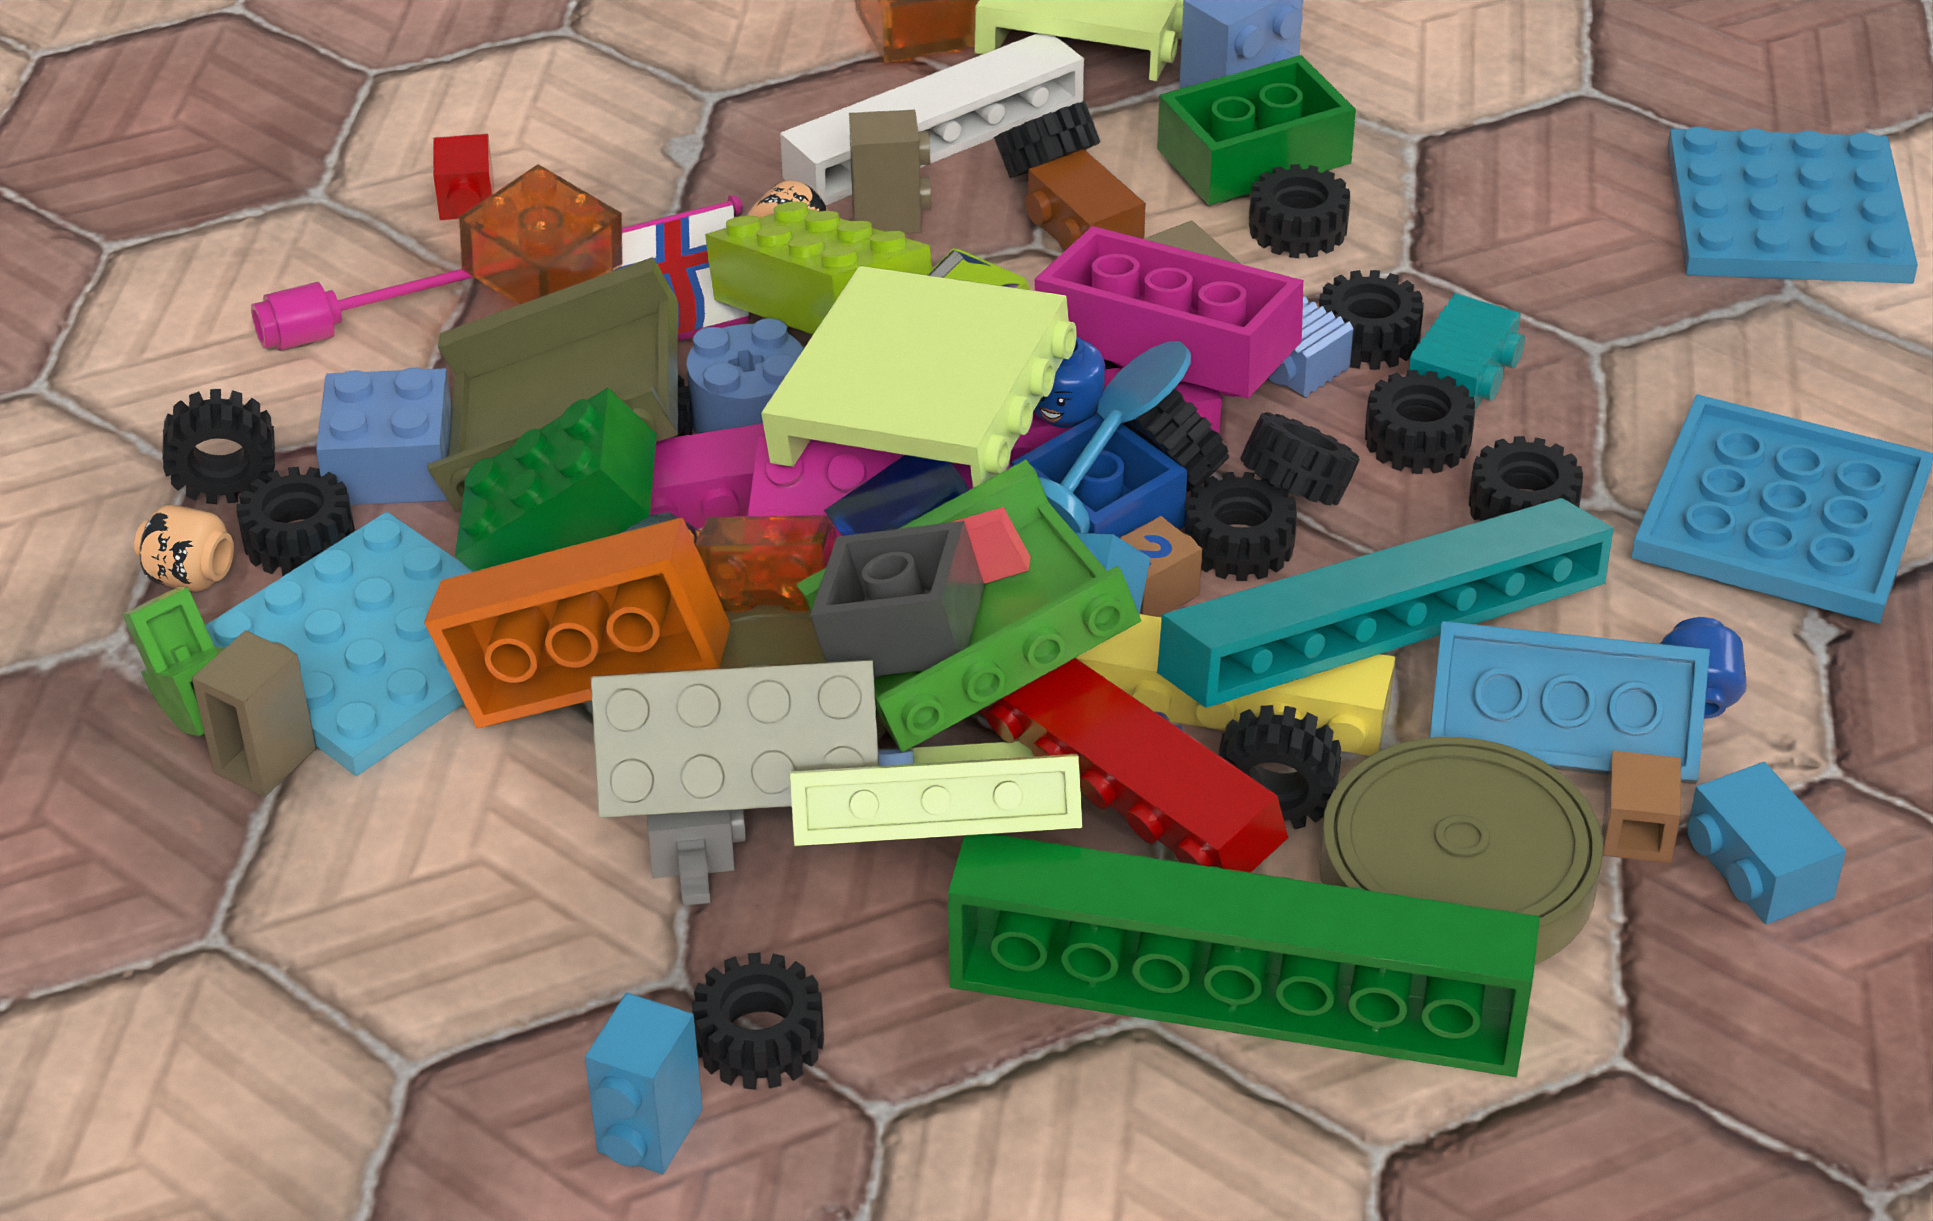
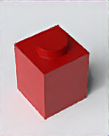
M488 134L434 137L433 177L439 220L495 216L494 176Z

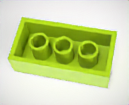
M799 201L779 204L773 208L774 214L761 218L757 216H740L726 221V228L705 234L714 300L765 318L778 319L787 326L812 335L816 332L859 266L927 275L932 270L930 245L905 238V233L902 231H882L872 228L871 222L849 221L839 218V213L835 211L819 212L809 209L807 203Z

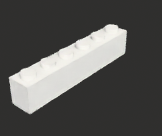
M1037 33L780 133L783 178L785 180L799 181L813 188L822 197L825 205L851 196L849 113L916 109L918 132H929L930 164L994 139L998 134L1015 126L1022 125L1029 120L1082 102L1084 58L1056 36Z

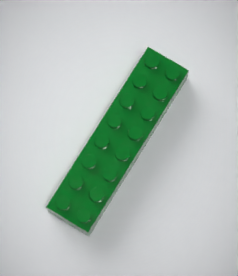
M964 835L948 890L949 988L1517 1078L1533 983L1540 916L1375 892L1360 888L1295 880L1287 877L1235 871L1213 866L1155 859L1146 856L1095 850L1074 845L1015 838L1006 835Z

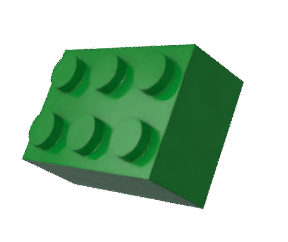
M1302 55L1160 94L1157 149L1208 205L1228 202L1233 198L1250 194L1254 181H1259V176L1264 172L1272 175V170L1275 167L1282 166L1285 170L1290 169V164H1300L1301 169H1308L1309 165L1319 167L1318 172L1323 173L1326 170L1351 164L1356 109Z
M609 387L588 400L580 399L574 402L559 418L541 429L534 428L525 432L513 446L492 459L489 457L481 459L469 470L464 481L465 487L458 523L459 529L455 557L474 572L616 535L650 516L657 434Z

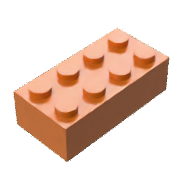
M683 517L441 580L424 621L477 729L591 701L592 676L720 668L731 627Z

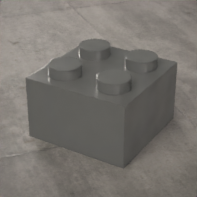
M957 521L836 537L810 614L826 662L872 659L874 679L888 674L925 671L968 647L984 583L965 522Z

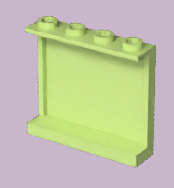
M979 0L976 5L975 53L985 54L1000 48L1011 29L1151 50L1149 80L1157 81L1166 62H1174L1178 39L1182 40L1183 0Z
M859 266L761 412L770 463L794 467L812 439L970 465L973 488L1006 471L1011 450L1018 437L1026 435L1029 431L1033 411L1041 397H1047L1050 394L1054 384L1055 373L1063 359H1069L1073 354L1076 344V326L1068 318L1066 295Z
M1003 741L912 747L910 749L914 753V764L790 772L794 846L1083 828L1078 755L1034 756L1032 751L1019 741H1014L1013 743Z

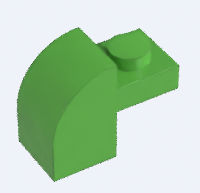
M178 587L123 613L122 616L145 664L146 669L141 671V674L155 700L182 732L201 736L205 733L192 677L226 647L214 646L189 588Z

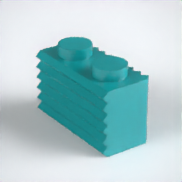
M1454 293L1452 299H1449L1447 306L1445 305L1443 312L1440 311L1434 325L1431 324L1430 330L1426 332L1425 337H1422L1420 344H1417L1416 350H1413L1410 357L1409 370H1417L1419 375L1426 376L1427 371L1438 372L1437 378L1442 380L1447 375L1456 379L1455 387L1464 385L1469 390V397H1474L1476 411L1483 399L1489 401L1495 399L1502 383L1505 366L1514 369L1519 363L1525 345V335L1518 333L1521 314Z

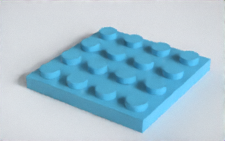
M385 512L205 626L214 646L227 647L246 630L272 643H281L292 652L297 653L307 706L310 712L315 746L357 777L464 704L424 621L441 580L472 571L399 519Z

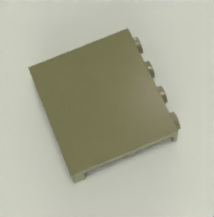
M653 257L439 333L438 349L455 374L449 456L429 463L428 471L456 512L462 508L465 477L474 464L486 457L492 459L513 446L525 432L534 428L541 429L562 416L565 410L574 402L580 399L588 400L608 387L657 434L656 442L678 435V300Z

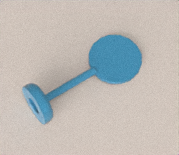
M1168 341L1152 347L1119 371L1106 386L1102 397L1098 401L1097 412L1104 419L1103 423L1062 482L1059 484L1039 477L1048 502L1075 533H1088L1090 519L1088 511L1082 502L1073 494L1074 490L1119 425L1136 419L1154 408L1183 379L1191 364V352L1182 342Z

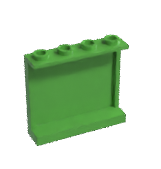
M1027 460L898 528L950 523L1004 507L1031 556L1027 572L984 584L967 648L925 671L888 674L874 679L876 715L902 753L1141 622L1122 570L1118 566L1108 571L1048 502L1037 472ZM826 568L797 583L810 614Z

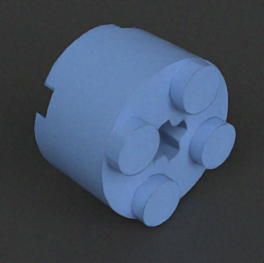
M765 318L754 324H740L724 328L706 327L696 332L693 336L694 346L687 356L686 363L692 427L695 433L763 423L761 412L803 351V347L797 339L787 333V326L784 322L778 319Z

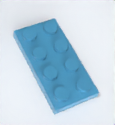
M1442 621L1429 738L1465 737L1492 741L1526 752L1555 769L1608 775L1612 750L1681 757V783L1696 784L1699 779L1710 649Z

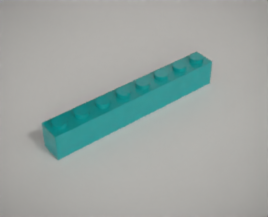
M1560 498L1164 613L1161 619L1157 673L1199 704L1208 708L1439 636L1442 621L1477 624L1603 585L1606 582L1614 528L1565 499Z

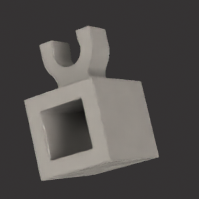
M743 809L647 815L653 879L680 876L683 906L710 903L708 873L734 871L733 843L746 841Z

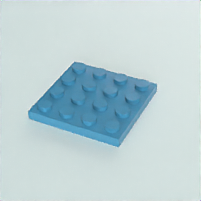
M1706 127L1670 129L1667 148L1686 275L1914 284L1918 264L1888 136H1876L1866 132L1853 135L1821 134L1810 130L1799 133L1766 132L1761 129H1747L1744 131L1711 130Z
M1696 394L1634 539L1631 558L1652 563L1662 568L1686 572L1716 580L1723 584L1735 585L1776 596L1783 600L1795 601L1837 612L1847 617L1859 618L1880 624L1932 471L1933 453Z

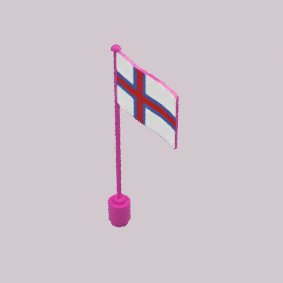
M729 195L727 202L341 300L337 299L333 290L324 291L320 282L317 281L265 294L262 302L251 304L252 320L261 346L264 349L276 346L281 351L334 337V325L342 322L341 311L610 243V272L651 257L654 258L678 300V341L693 337L696 332L706 327L724 328L749 322L751 312L714 300L705 234L726 228V221L739 215L743 204L739 197Z

